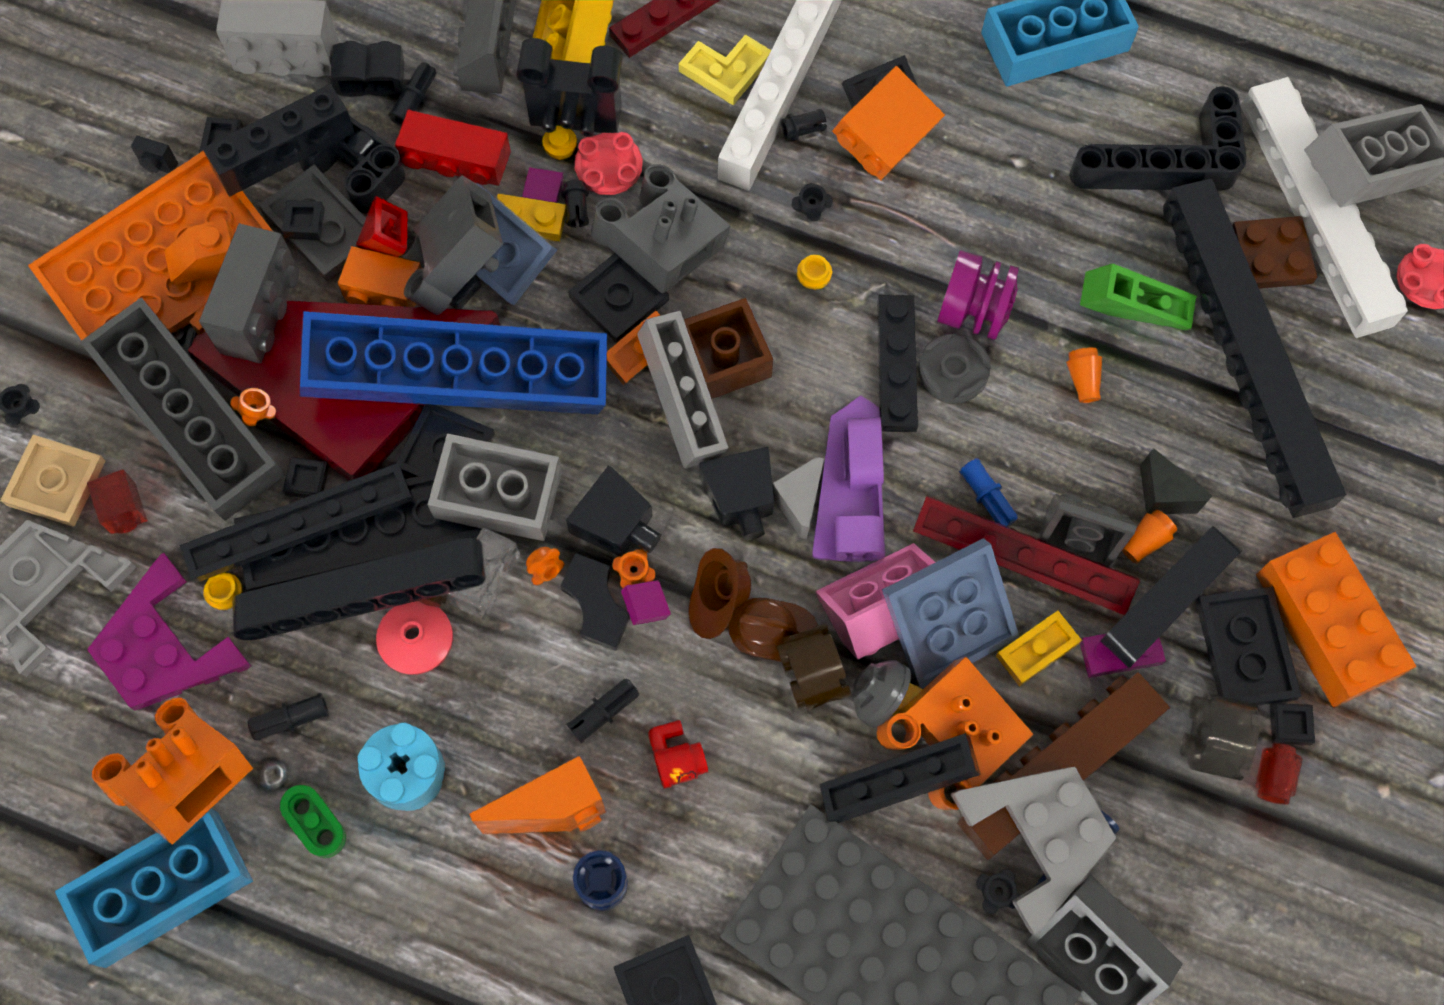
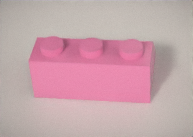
M914 543L815 591L842 643L857 659L873 655L880 648L899 639L882 589L936 563Z

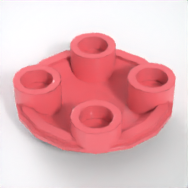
M604 132L591 137H585L578 144L579 150L575 155L574 169L578 179L583 181L585 187L599 195H616L625 192L637 182L642 173L643 158L638 146L633 142L632 137L628 133Z
M1419 244L1415 246L1412 252L1405 255L1398 265L1396 278L1399 288L1410 301L1421 307L1435 310L1443 309L1444 250L1433 248L1428 244Z

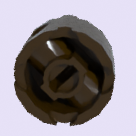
M826 623L801 633L782 638L783 643L776 645L785 673L793 670L796 680L789 683L798 709L806 706L807 711H811L825 703L852 696L849 685H846L844 679L846 674Z

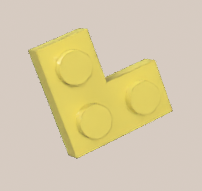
M744 35L732 51L724 57L698 41L680 61L679 72L734 105L758 77L771 50L749 36Z

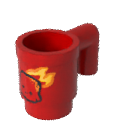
M680 720L655 726L648 732V738L663 789L698 779V775L708 773L705 754L700 742L690 745L687 742L668 748L666 739L684 735Z

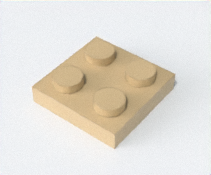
M32 435L0 501L8 507L75 527L104 466L105 459L95 453Z

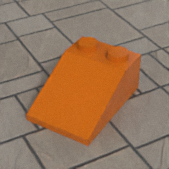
M578 756L469 815L482 834L572 831L576 828H579L580 832L600 823L602 821L600 815L606 813V810L582 759Z

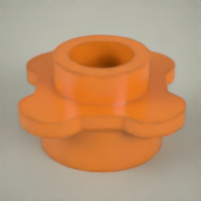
M258 388L245 389L240 394V397L235 396L230 402V407L238 411L242 417L243 424L247 426H255L258 421L264 418L272 419L276 414L275 407L270 405L268 394Z
M541 547L529 555L526 561V570L529 574L533 575L531 581L534 585H540L544 581L552 580L563 569L565 563L559 560L560 552L558 549Z
M635 549L633 552H628L622 557L619 556L613 560L612 567L620 575V586L622 589L627 585L654 581L656 576L655 570L649 567L648 555L645 550ZM632 567H636L638 570L637 572L632 573L630 569Z

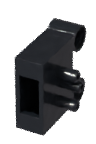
M529 38L522 42L516 76L523 83L531 126H540L548 133L556 131V126H562L565 129L578 130L586 137L592 136L594 132L618 133L622 108L620 74L623 62V55L618 49L611 46L595 47L592 50L590 63L553 60L552 46L542 39Z

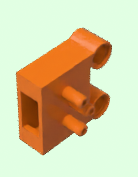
M967 657L954 660L904 708L878 726L876 731L880 744L892 751L911 748L916 745L920 736L930 746L966 733L971 738L981 775L955 783L954 785L957 790L977 787L983 784L1033 735L1030 729ZM896 721L900 722L905 728L906 735L902 742L896 741L892 736V725ZM945 787L928 793L931 803L938 809H959L955 801L951 803L946 799L944 794Z
M183 698L167 700L157 709L155 721L166 735L161 739L153 738L149 740L146 744L147 752L133 765L123 755L112 753L99 760L92 770L93 780L115 805L127 806L172 845L253 769L238 747L199 718Z

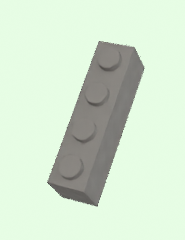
M681 311L646 319L637 335L683 468H690L699 465L700 462L719 458L729 447Z

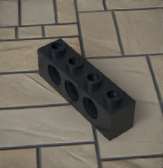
M329 84L202 149L228 196L231 197L354 134L355 131L347 108L332 85Z

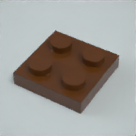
M1302 216L1236 221L1232 224L1259 289L1313 284L1318 278Z

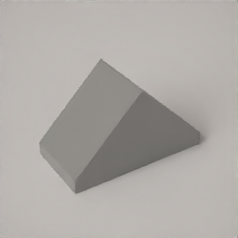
M816 457L772 484L774 501L800 538L807 539L824 458Z

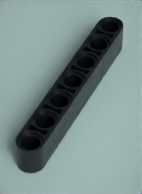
M473 538L458 539L240 593L232 599L234 636L240 640L263 639L479 586L486 581L482 542Z

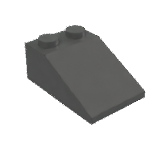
M1055 494L1047 507L1038 539L1110 567L1135 534L1137 526L1128 517L1119 515L1111 507H1095L1083 503L1080 498L1074 495Z

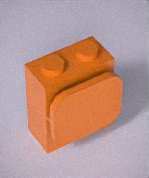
M895 66L840 120L832 132L837 136L840 145L848 150L868 173L877 176L881 181L939 123L945 114Z

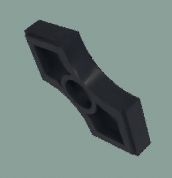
M575 553L561 583V590L574 598L582 610L583 626L580 633L581 637L616 651L630 616L627 611L620 608L614 602L609 593L610 566Z

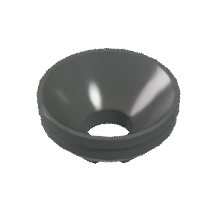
M887 660L877 664H870L865 670L861 671L854 682V690L852 692L857 717L872 728L886 722L897 710L906 695L911 680L910 669L896 660Z

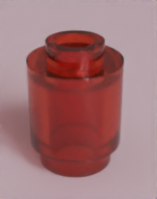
M1273 743L1272 748H1264L1262 750L1255 787L1258 788V798L1274 804L1288 805L1290 798L1296 795L1303 758L1296 754L1294 747Z

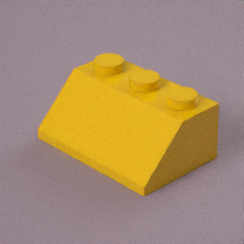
M541 0L532 38L542 39L552 46L553 60L590 63L592 50L598 46H605V37L612 18L611 10L614 0Z

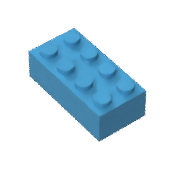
M1015 0L987 8L981 34L1007 87L1128 52L1139 26L1126 0Z
M211 808L173 845L156 832L57 889L55 893L88 963L107 968L253 882V879L219 813Z

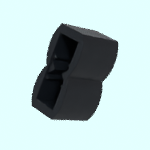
M346 41L333 45L330 80L332 87L338 95L349 97L367 94L381 97L401 95L400 89L404 78V56L401 45L389 41H381L369 45L360 44L356 41Z

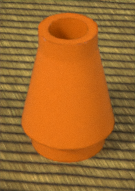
M1081 348L1069 352V361L1066 364L1076 388L1079 403H1091L1101 400L1100 385L1103 357L1098 355L1097 348Z
M1156 509L1151 514L1146 513L1137 526L1135 534L1123 548L1122 552L1129 560L1138 564L1143 558L1174 540L1173 534L1177 531V527L1160 510Z

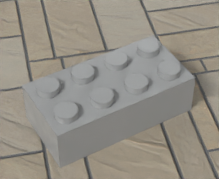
M1422 104L1331 124L1304 149L1311 161L1312 167L1319 173L1329 189L1330 196L1337 202L1340 208L1429 185L1444 172V137Z

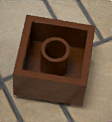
M746 298L684 319L711 399L772 377L773 357Z

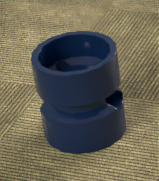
M602 850L589 852L580 858L574 868V888L583 903L590 908L600 911L613 909L626 896L628 879L624 865L611 852Z

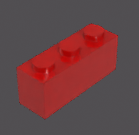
M412 110L407 111L395 142L401 162L409 168L433 170L446 177H461L463 175L480 185H500L511 153L506 132Z

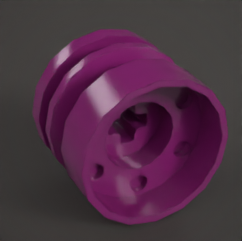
M960 250L937 322L960 329L967 315L974 317L973 334L978 335L983 320L990 321L991 324L987 338L996 340L998 333L1005 323L1008 322L1017 295L1019 267L1010 265L1005 280H1001L997 277L1002 262L996 261L988 275L981 274L983 257Z

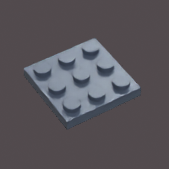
M984 538L882 589L913 681L921 689L933 681L954 660L967 657L973 663L1019 638L992 546Z

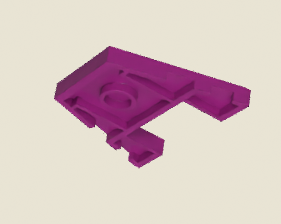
M162 553L155 560L87 649L127 705L134 711L180 695L183 690L203 683L205 685L218 681L219 677L235 671L240 673L251 667L250 663L229 637L196 661L155 608L156 604L187 582L165 553Z

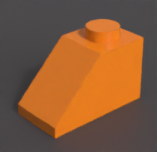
M225 218L188 227L164 250L170 281L173 286L218 275L235 234Z

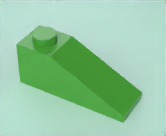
M1112 263L1085 272L1080 305L1108 316L1189 330L1192 328L1197 295Z

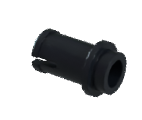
M822 109L796 116L790 113L781 120V128L785 139L791 138L793 141H797L799 136L825 131L827 125L822 123L827 121Z
M580 180L566 182L561 190V196L565 199L566 224L573 228H576V214H578L579 227L589 224L586 204L589 190L585 187V183Z

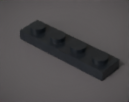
M879 295L877 309L881 428L884 432H917L918 406L914 295Z
M964 733L820 784L827 820L840 823L981 774L971 738Z

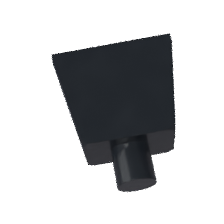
M768 446L700 462V481L721 525L731 526L739 524L744 540H753L763 536L765 531L761 518L772 515L774 509Z
M609 465L566 519L569 533L617 556H623L633 543L650 553L657 546L662 536L647 525L652 518V506Z

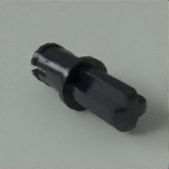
M421 63L408 84L402 85L400 89L401 95L388 114L390 120L401 127L407 111H416L419 105L424 104L426 101L425 93L437 74L436 69L428 63Z
M623 679L598 700L594 697L592 699L594 703L572 721L566 723V725L582 744L585 739L609 721L612 724L614 722L612 718L638 698L639 692L629 679Z
M318 693L315 696L289 705L287 702H283L281 708L250 718L248 720V729L252 738L258 741L289 729L291 732H294L297 726L321 717H327L329 712L322 693Z

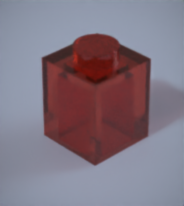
M124 469L87 482L98 521L111 534L130 532L138 524L147 521L136 483Z

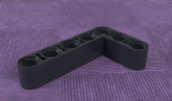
M1225 86L1216 87L1210 92L1199 114L1202 145H1084L1078 150L1070 169L1069 176L1071 182L1082 189L1172 190L1174 187L1212 178L1217 190L1230 189L1246 165L1238 94L1233 89Z

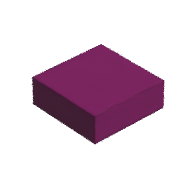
M529 167L522 197L558 203L564 180L563 173Z
M659 580L627 585L621 590L633 625L666 620L671 615Z

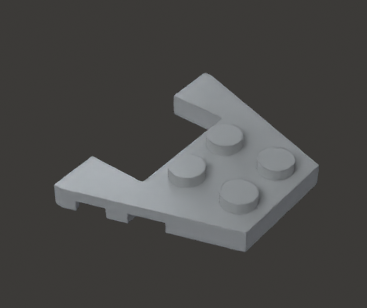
M26 520L0 545V637L5 647L9 649L16 670L27 677L52 652L26 628V625L83 569H86L112 592L137 567L126 558L117 557L105 552L103 549L93 545L89 546L72 539L70 536Z
M1067 767L982 786L955 790L950 793L968 826L975 825L1003 807H1006L1046 876L1045 881L1012 900L1029 932L1034 935L1043 929L1116 839L1115 834L1075 767Z

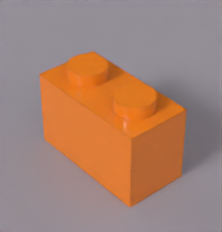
M351 246L338 281V286L344 299L350 304L415 307L416 303L405 297L404 288L410 276L420 269L421 265L420 262Z

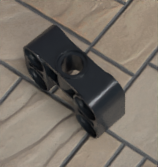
M350 116L355 131L354 134L299 161V164L303 171L315 165L322 173H325L338 159L353 168L346 176L344 183L351 203L359 212L368 213L374 198L377 196L386 201L402 185L406 174L398 150L380 138L372 129L362 125ZM385 166H391L390 168L382 169ZM369 189L366 192L359 193L361 190Z

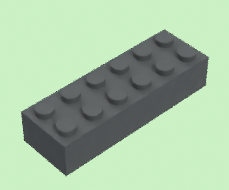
M142 297L80 341L81 345L210 507L225 521L285 476L284 472L246 425L243 424L242 420Z

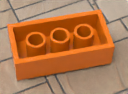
M1336 532L1269 561L1256 574L1263 588L1273 586L1281 619L1333 708L1391 682L1417 667Z

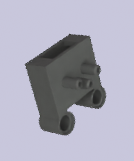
M661 164L651 165L645 170L639 196L644 208L628 219L624 204L612 198L599 201L595 208L591 228L592 238L597 243L608 246L662 294L723 249L730 229V225L676 179L674 172L669 167Z
M463 175L415 228L407 232V250L403 255L399 256V258L420 262L421 268L416 270L408 279L404 288L405 297L434 315H439L446 310L452 298L479 269H486L492 273L499 266V261L492 257V255L503 245L491 196Z

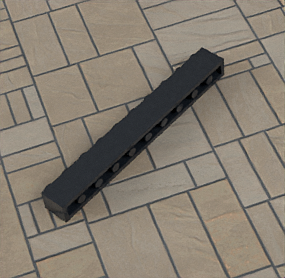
M1212 178L1172 188L1163 206L1164 217L1168 223H1171L1176 234V246L1178 251L1185 256L1188 264L1189 278L1192 283L1197 285L1201 295L1202 310L1205 314H1209L1213 324L1214 339L1223 348L1228 373L1237 382L1240 402L1245 409H1248L1251 416L1254 436L1262 443L1265 450L1267 468L1271 474L1275 475L1279 484V495L1282 504L1289 509L1292 518L1334 508L1347 494Z

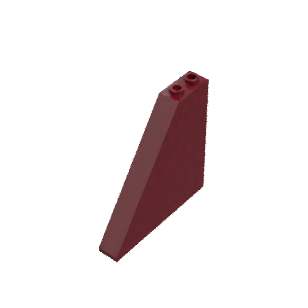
M287 301L286 313L282 320H278L274 329L275 338L272 349L265 353L261 364L220 354L206 331L195 337L188 352L199 367L240 397L242 391L248 388H258L266 392L270 397V405L276 409L275 416L269 420L322 461L327 462L330 467L347 480L351 481L375 472L412 431L425 404L300 397L303 312L500 326V322L496 313L486 310L446 309L441 314L434 315L423 307Z

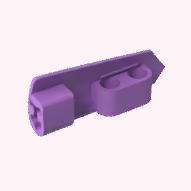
M861 395L830 418L812 556L815 559L865 562L876 561L885 557L881 417L879 407Z

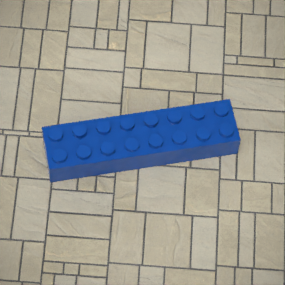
M304 311L300 397L598 415L606 406L607 333Z

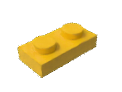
M504 194L497 195V198L545 239L560 242L566 218V204Z
M1057 610L999 651L996 657L1020 687L1079 645L1082 640Z

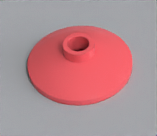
M420 601L393 607L382 618L376 634L377 649L384 662L393 670L408 675L423 674L439 666L449 654L453 642V629L447 615L439 607L429 606ZM411 628L419 629V634L414 639L406 638V632Z

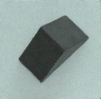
M1154 448L1140 466L1146 513L1151 514L1157 509L1164 514H1196L1200 512L1212 497L1208 491Z

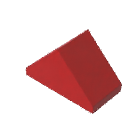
M376 196L371 204L355 247L395 257L403 255L407 250L408 211Z

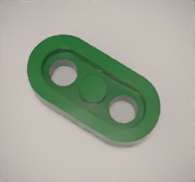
M296 785L288 789L281 798L280 811L305 848L319 858H330L337 855L343 849L346 842V832L343 825L319 793L307 785ZM303 801H309V810L304 814H298V805ZM327 831L332 832L331 842L327 845H321V835Z

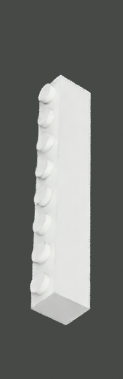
M796 0L718 157V180L750 191L781 127V120L786 117L842 0Z
M1289 77L1251 87L1241 108L1294 215L1303 217L1310 248L1355 338L1394 327L1408 312L1405 299L1397 291L1390 277L1388 265L1382 261L1378 254L1374 238L1371 233L1367 232L1360 218L1357 205L1353 204L1340 208L1337 202L1330 196L1329 189L1319 173L1312 167L1311 161L1304 149L1318 137L1313 119L1308 116L1301 103L1299 91L1294 89Z

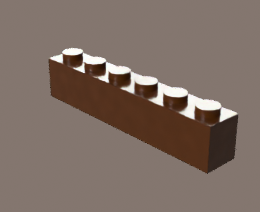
M1139 672L1129 680L1122 675L1105 689L1110 696L1099 703L1095 698L1077 712L1082 719L1072 727L1067 722L1063 723L1048 736L1053 743L1043 751L1038 746L1034 747L1019 760L1023 765L1019 771L1012 775L1009 770H1006L992 783L1067 767H1075L1084 781L1169 710L1170 707ZM1006 807L1001 808L973 826H968L964 817L957 822L959 827L987 860L991 859L1020 834Z

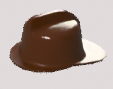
M720 548L710 549L700 559L689 604L690 624L697 635L706 639H713L724 632L732 618L734 609L744 605L751 593V578L747 570V563L741 560H734L731 554Z
M752 598L733 611L729 622V635L733 644L741 652L754 657L781 662L776 645L783 643L782 638L818 626L815 617L806 608L799 605L769 598Z

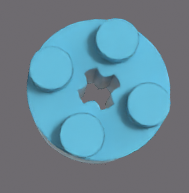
M399 723L380 729L367 740L358 754V770L362 784L385 807L405 811L417 810L430 803L441 789L445 771L442 753L428 734L408 723ZM401 762L406 763V768L408 769L404 774L398 771L397 766Z

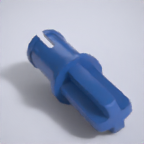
M978 458L968 462L961 468L959 473L976 494V502L978 504L982 503L996 523L1008 527L1018 519L1017 514L1000 491L1002 486L1000 483L996 484Z

